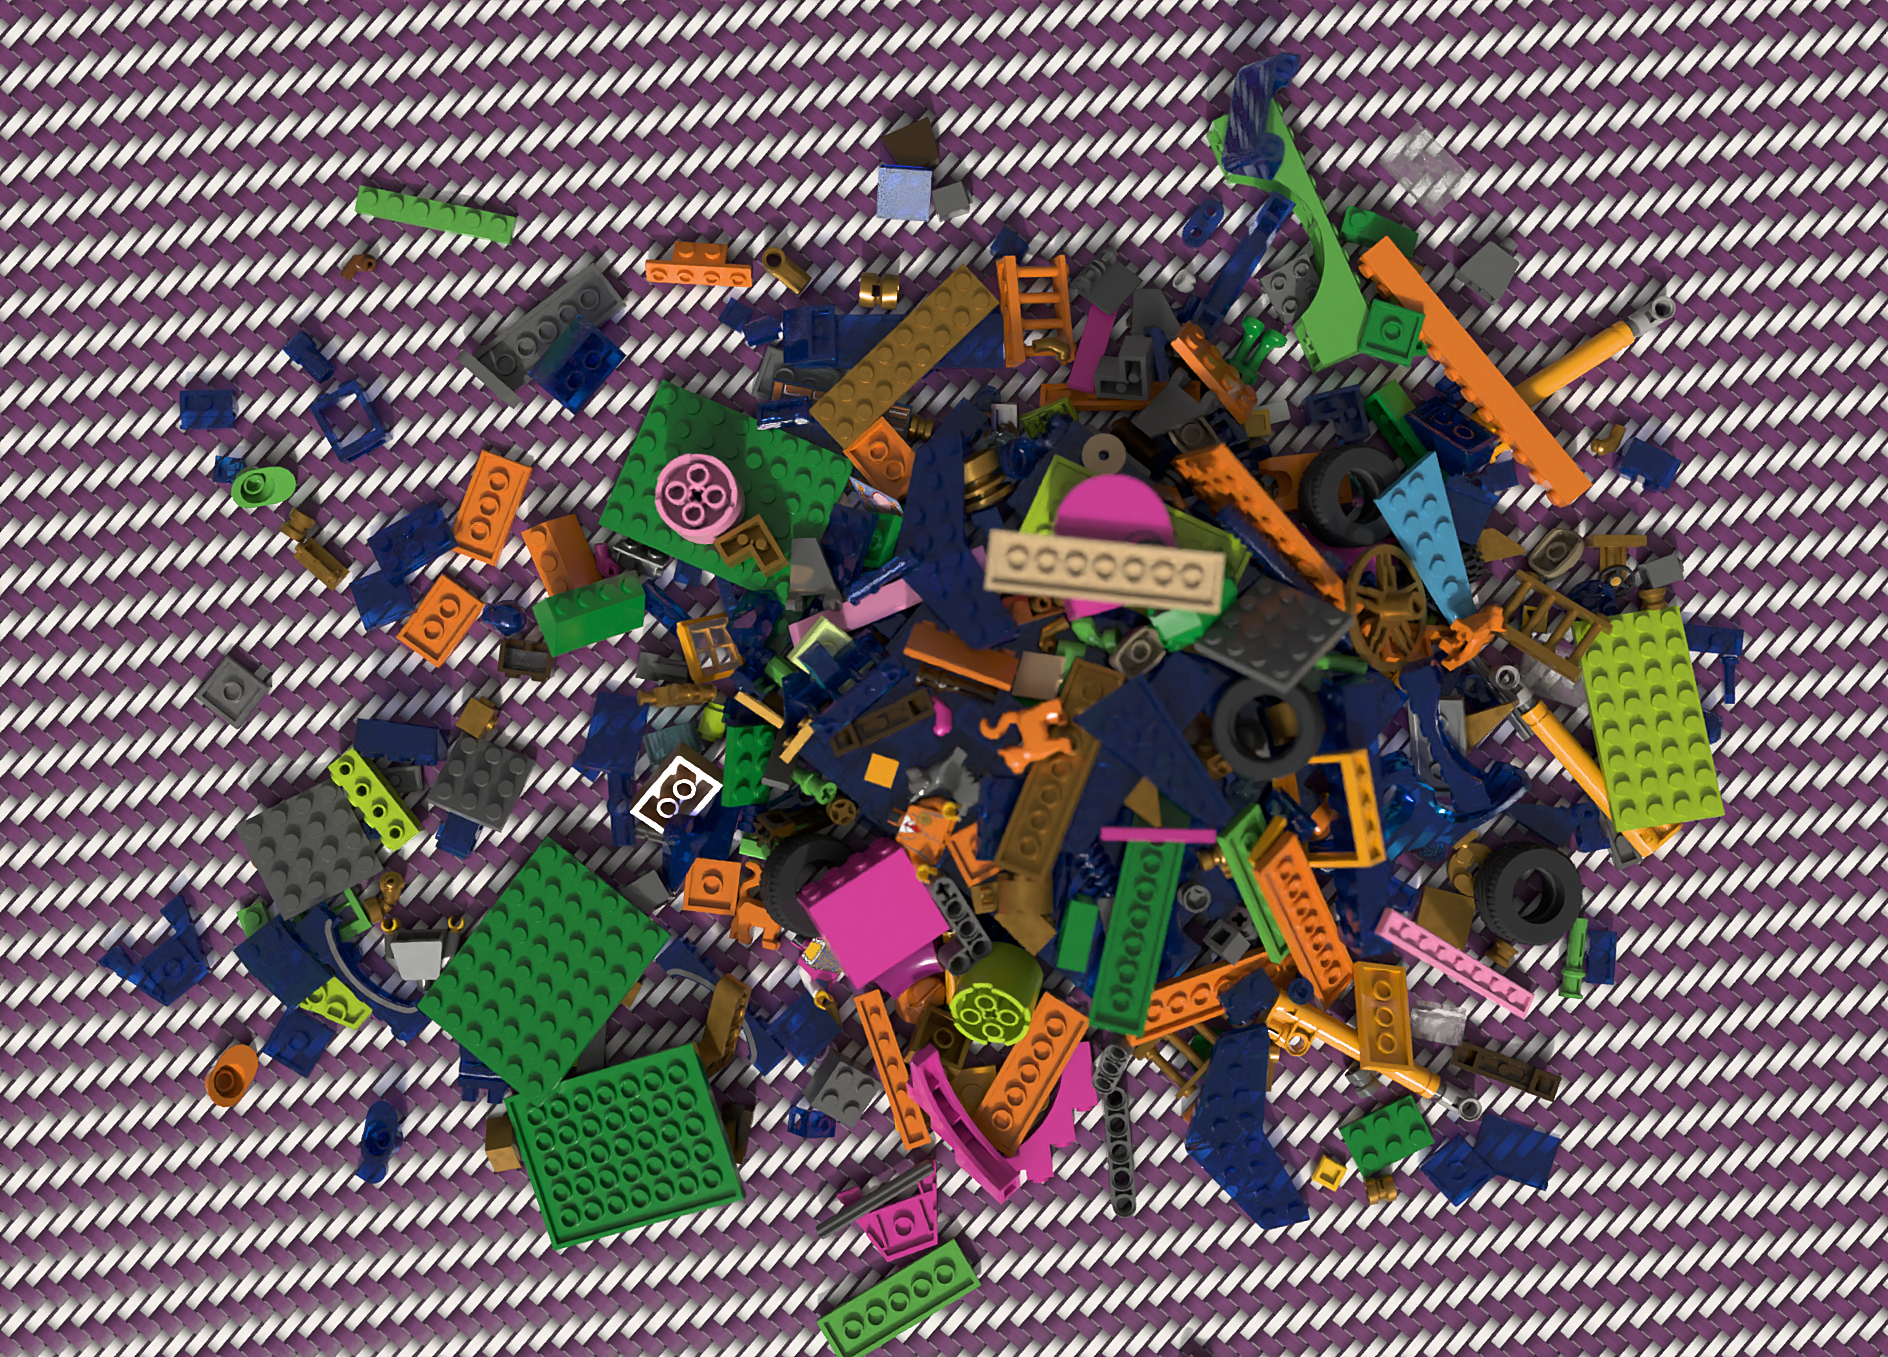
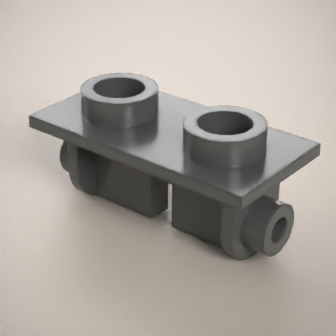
M620 539L613 546L614 552L611 557L612 560H615L616 564L630 570L635 568L636 562L640 563L638 573L652 579H656V577L662 578L664 573L663 567L670 559L663 556L660 551L655 549L647 550L630 539Z

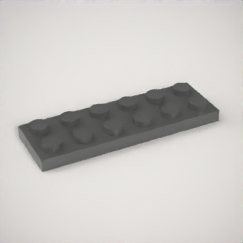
M593 262L473 356L516 393L627 305ZM497 396V398L503 403L504 401L499 396Z

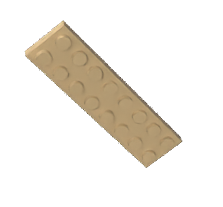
M991 530L985 589L1219 613L1224 555Z

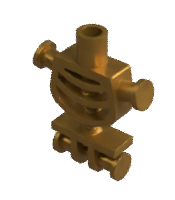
M686 683L657 687L649 690V692H643L642 689H639L637 692V703L639 706H642L644 703H650V707L656 708L701 706L703 702H709L708 699H716L717 687L715 684L708 686Z

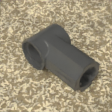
M639 652L635 678L657 682L663 680L677 684H686L688 682L690 672L686 661L663 658V655Z

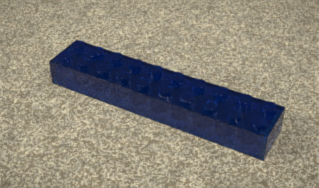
M1356 674L1322 678L1323 686L1320 688L1321 699L1325 707L1324 717L1329 730L1326 731L1327 740L1324 742V750L1327 752L1366 749L1386 860L1371 866L1336 867V873L1333 876L1334 885L1338 892L1335 908L1340 920V926L1337 927V935L1342 944L1361 957L1393 952V943L1375 933L1386 907L1390 908L1375 681ZM1328 762L1329 767L1326 768V777L1330 783L1331 792L1328 795V804L1332 810L1330 831L1332 836H1334L1332 852H1358L1342 762Z

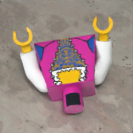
M796 934L791 943L803 951L797 961L799 964L798 972L805 988L813 996L815 1005L825 1010L823 1000L827 998L831 1002L834 1001L833 996L826 993L825 990L829 992L842 973V969L822 937H813L812 939L811 937Z

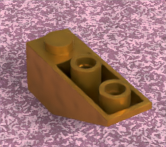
M1028 593L1002 599L987 605L994 632L1066 612L1062 597Z

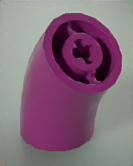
M941 934L870 982L893 1000H897L903 992L916 982L930 975L944 972L945 967L938 960V952L943 946V935Z

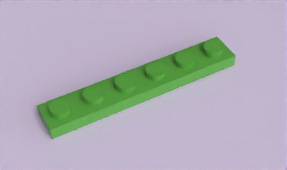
M362 185L359 187L354 210L358 214L512 245L517 221L515 217Z

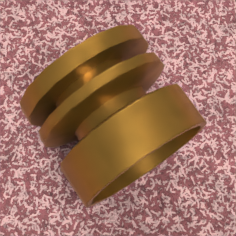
M994 446L980 450L944 470L952 488L963 485L965 487L956 496L958 501L970 498L961 506L964 513L987 508L1000 501L1014 489L1011 481L999 484L1008 477L1006 471L993 473V470L1002 463Z

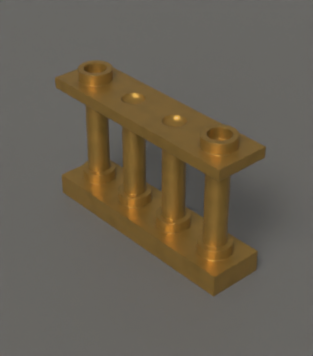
M1519 569L1516 573V579L1521 585L1506 604L1502 613L1504 616L1503 625L1508 630L1505 632H1492L1576 684L1582 675V669L1578 668L1580 666L1579 661L1600 631L1610 636L1613 625L1610 624L1611 620L1599 612L1593 614L1540 582L1541 578L1529 570L1525 573ZM1530 589L1544 596L1523 628L1516 630L1509 625V619ZM1553 603L1567 610V613L1546 643L1542 642V644H1539L1532 639V633ZM1579 617L1591 626L1571 655L1562 658L1555 653V648L1575 619Z
M1231 1011L1221 1014L1220 1016L1236 1030L1226 1042L1203 1021L1192 1025L1217 1049L1207 1062L1176 1031L1140 1044L1132 1055L1138 1061H1142L1144 1058L1148 1061H1153L1180 1088L1175 1097L1181 1099L1185 1096L1188 1099L1198 1088L1195 1083L1238 1037L1243 1040L1253 1030L1250 1026L1253 1020L1248 1017L1242 1022ZM1162 1039L1165 1041L1169 1040L1199 1069L1189 1081L1158 1052L1159 1049L1156 1045Z

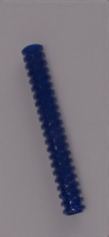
M1233 501L1228 502L1216 514L1215 519L1222 521V527L1226 526L1228 528L1227 532L1233 533V538L1235 540L1239 539V544L1241 546L1245 545V550L1247 552L1251 551L1253 558H1258V564L1262 563L1264 565L1263 569L1269 570L1271 577H1276L1275 581L1281 582L1329 605L1331 604L1329 600H1324L1325 596L1318 593V588L1312 587L1313 583L1311 581H1306L1307 577L1305 575H1300L1301 571L1299 569H1294L1295 565L1293 563H1288V557L1284 558L1282 556L1283 552L1276 550V545L1270 544L1271 540L1269 538H1264L1265 534L1263 532H1258L1259 528L1252 525L1253 521H1248L1246 519L1247 515H1242L1240 513L1241 509L1234 507L1235 503ZM1349 630L1336 642V644H1341L1342 650L1354 645Z

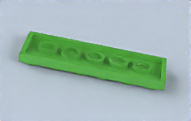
M1249 803L1216 838L1270 961L1280 964L1290 953V950L1252 872L1254 866L1247 859L1268 826L1259 805Z
M952 1237L817 1318L816 1322L837 1357H863L981 1286V1281L955 1237Z

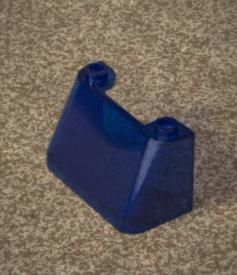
M1281 52L1243 66L1238 71L1234 81L1221 157L1222 166L1227 172L1266 180H1273L1283 164L1285 143L1279 135L1266 132L1270 103L1278 89L1289 87L1290 80L1298 72L1301 54Z

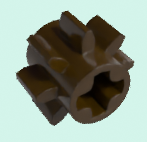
M753 822L756 832L751 833L750 836L753 839L759 838L756 844L758 848L765 844L769 850H772L773 844L781 842L779 836L771 833L769 834L770 838L766 839L762 835L766 832V828L761 823Z

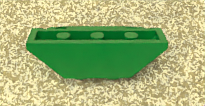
M1218 547L1213 552L1214 554L1224 555L1219 613L1159 608L1150 619L1162 639L1194 643L1237 602L1234 567L1223 547Z

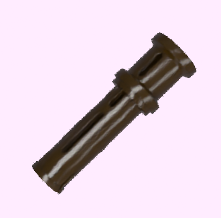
M920 662L914 682L916 687L923 685L936 689L937 693H943L945 690L991 705L995 704L999 688H993L949 675L946 669L940 671L926 667L923 662Z

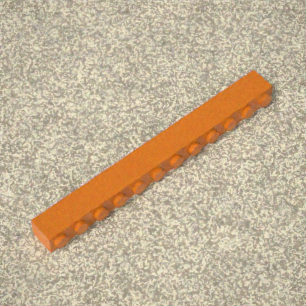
M1385 236L1359 258L1357 263L1359 264L1360 272L1367 279L1371 278L1376 284V291L1383 299H1388L1391 304L1426 314L1418 340H1422L1428 347L1426 350L1429 356L1442 364L1447 378L1452 382L1456 381L1461 387L1460 392L1468 402H1473L1479 409L1477 412L1480 418L1494 427L1496 437L1503 444L1507 443L1513 450L1512 456L1519 464H1524L1527 467L1532 481L1537 485L1541 484L1546 490V497L1553 505H1558L1560 508L1567 506L1593 485L1388 236Z

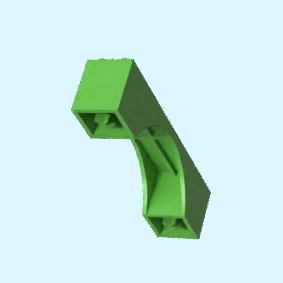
M1270 95L1213 120L1206 137L1227 184L1248 185L1275 196L1292 210L1308 234L1314 254L1315 272L1320 280V285L1309 308L1300 316L1292 328L1314 375L1361 354L1357 352L1371 305L1368 298L1362 296L1360 292V280L1354 271L1351 272L1347 263L1349 262L1347 251L1344 247H1340L1337 241L1338 232L1335 225L1329 223L1327 219L1325 202L1321 198L1318 199L1315 192V180L1311 174H1307L1304 168V156L1300 150L1295 148L1292 129L1290 126H1286L1282 119V107Z

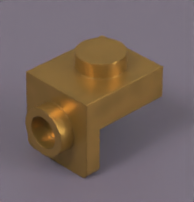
M1208 736L1187 747L1188 757L1196 762L1203 763L1208 781L1214 782L1232 772V767L1219 754L1213 738Z

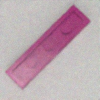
M1092 303L1067 384L1068 388L1093 394L1095 388L1094 374L1101 356L1105 354L1118 309L1109 316Z
M1103 827L1101 838L1104 841L1215 843L1216 832L1214 829Z

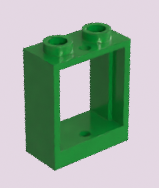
M1075 892L1074 897H1067L1054 959L1057 967L1085 972L1099 907L1090 895Z

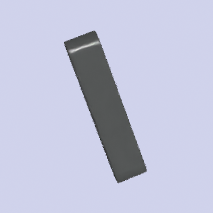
M1117 1083L1114 1090L1121 1092L1120 1099L1117 1102H1110L1107 1100L1108 1094L1102 1093L1101 1099L1110 1201L1113 1211L1117 1216L1128 1218L1135 1213L1137 1204L1128 1100L1124 1088ZM1115 1117H1120L1123 1119L1122 1126L1117 1129L1111 1128L1109 1126L1110 1121ZM1116 1144L1126 1146L1125 1152L1122 1155L1112 1153V1149ZM1118 1171H1125L1128 1173V1177L1125 1181L1118 1182L1114 1179L1115 1174ZM1120 1198L1130 1199L1128 1207L1119 1208L1116 1206Z

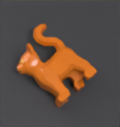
M1499 604L1484 606L1478 614H1471L1464 620L1461 618L1454 620L1450 626L1452 630H1456L1454 636L1443 638L1438 645L1440 649H1443L1448 654L1447 658L1442 661V664L1449 671L1475 657L1483 645L1485 646L1493 640L1494 634L1492 631L1505 632L1508 630L1503 625V607Z
M1061 699L1043 702L1030 709L1006 712L1002 714L996 727H991L986 718L981 719L979 724L983 735L990 739L999 738L1003 735L1011 722L1018 724L1024 745H1011L998 750L999 755H1004L1007 765L1011 767L1014 773L1023 772L1025 766L1030 761L1045 759L1056 751L1062 750L1066 754L1073 753L1074 751L1071 738H1051L1049 725L1056 723L1059 726H1064L1068 724L1066 713L1062 712Z
M749 860L745 863V866L752 869L754 875L744 880L740 885L739 900L736 908L737 913L731 923L729 938L738 939V942L752 944L753 936L751 929L753 926L763 928V948L779 950L781 942L777 940V936L781 926L770 918L761 900L750 896V889L760 885L759 880H761L760 874L762 873L761 869L763 866L756 860Z

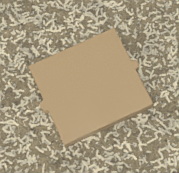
M1023 652L1019 668L1015 673L1016 679L1012 695L1045 701L1056 700L1059 685L1063 682L1062 674L1066 658Z

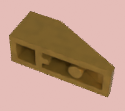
M1519 699L1465 715L1468 754L1472 753L1471 749L1479 744L1520 704Z

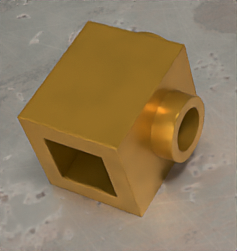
M481 696L480 699L471 697L455 725L476 738H484L488 731L492 732L499 722L497 716L500 711L494 708L495 702L484 696Z

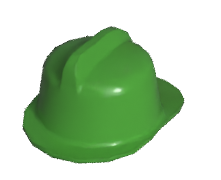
M247 466L241 469L235 479H233L231 496L238 506L246 509L277 504L292 496L296 488V480L288 469L280 466L263 468Z

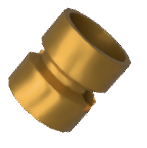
M862 272L859 307L875 308L878 304L882 309L897 310L899 275L884 274L882 278H879L877 273ZM874 285H881L880 297L873 296Z

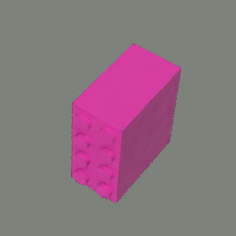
M888 836L876 839L871 843L869 849L863 853L853 854L848 858L846 864L839 868L834 867L824 874V878L816 883H808L801 889V893L796 895L843 973L857 989L950 929L923 882L917 879L916 870L903 848Z

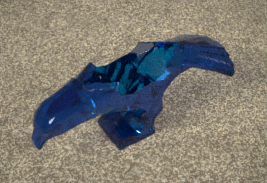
M1402 750L1369 761L1374 792L1379 793L1391 785L1396 786L1389 802L1377 812L1386 860L1371 866L1310 867V869L1324 875L1364 876L1367 872L1393 870L1396 859L1408 850L1432 844H1445L1451 848L1532 788V780L1523 769L1508 762L1495 761L1483 781L1466 802L1450 805L1436 800L1434 788L1424 777L1414 772V763L1410 758L1408 759L1407 754ZM1354 831L1338 838L1307 841L1309 853L1358 852Z

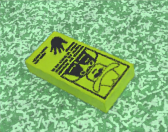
M1068 396L1025 413L1020 417V421L1031 441L1076 424L1080 419Z

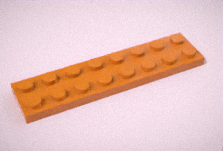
M1287 831L1256 864L1252 872L1317 1008L1326 1012L1354 980L1353 962L1296 835Z
M1261 946L1245 952L1234 966L1226 960H1222L1155 984L1143 1038L1126 1034L1129 1045L1133 1047L1268 998L1277 987L1287 991L1306 983L1291 952L1280 964L1270 961L1265 947Z

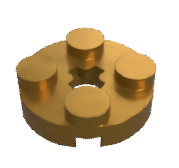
M1472 843L1467 848L1457 849L1449 856L1446 865L1447 877L1459 892L1468 896H1474L1476 876L1472 877V873L1468 872L1467 868L1468 866H1473V862H1477V866L1481 868V864L1484 863L1485 858H1488V855L1493 850L1483 844Z

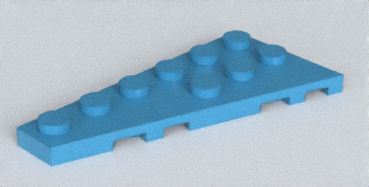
M1429 451L1376 497L1374 501L1405 553L1412 560L1419 576L1448 624L1451 626L1456 618L1464 620L1471 614L1477 613L1436 452Z

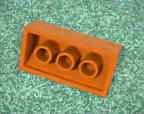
M576 514L546 521L521 532L549 597L604 580L603 575L597 570L595 557Z
M922 620L921 624L915 622L904 651L905 655L1005 691L1010 690L1019 664V659L1014 658L1016 653L1004 648H1000L999 652L988 649L989 643L974 638L973 643L963 640L964 634L948 629L946 634L938 631V625L925 620Z

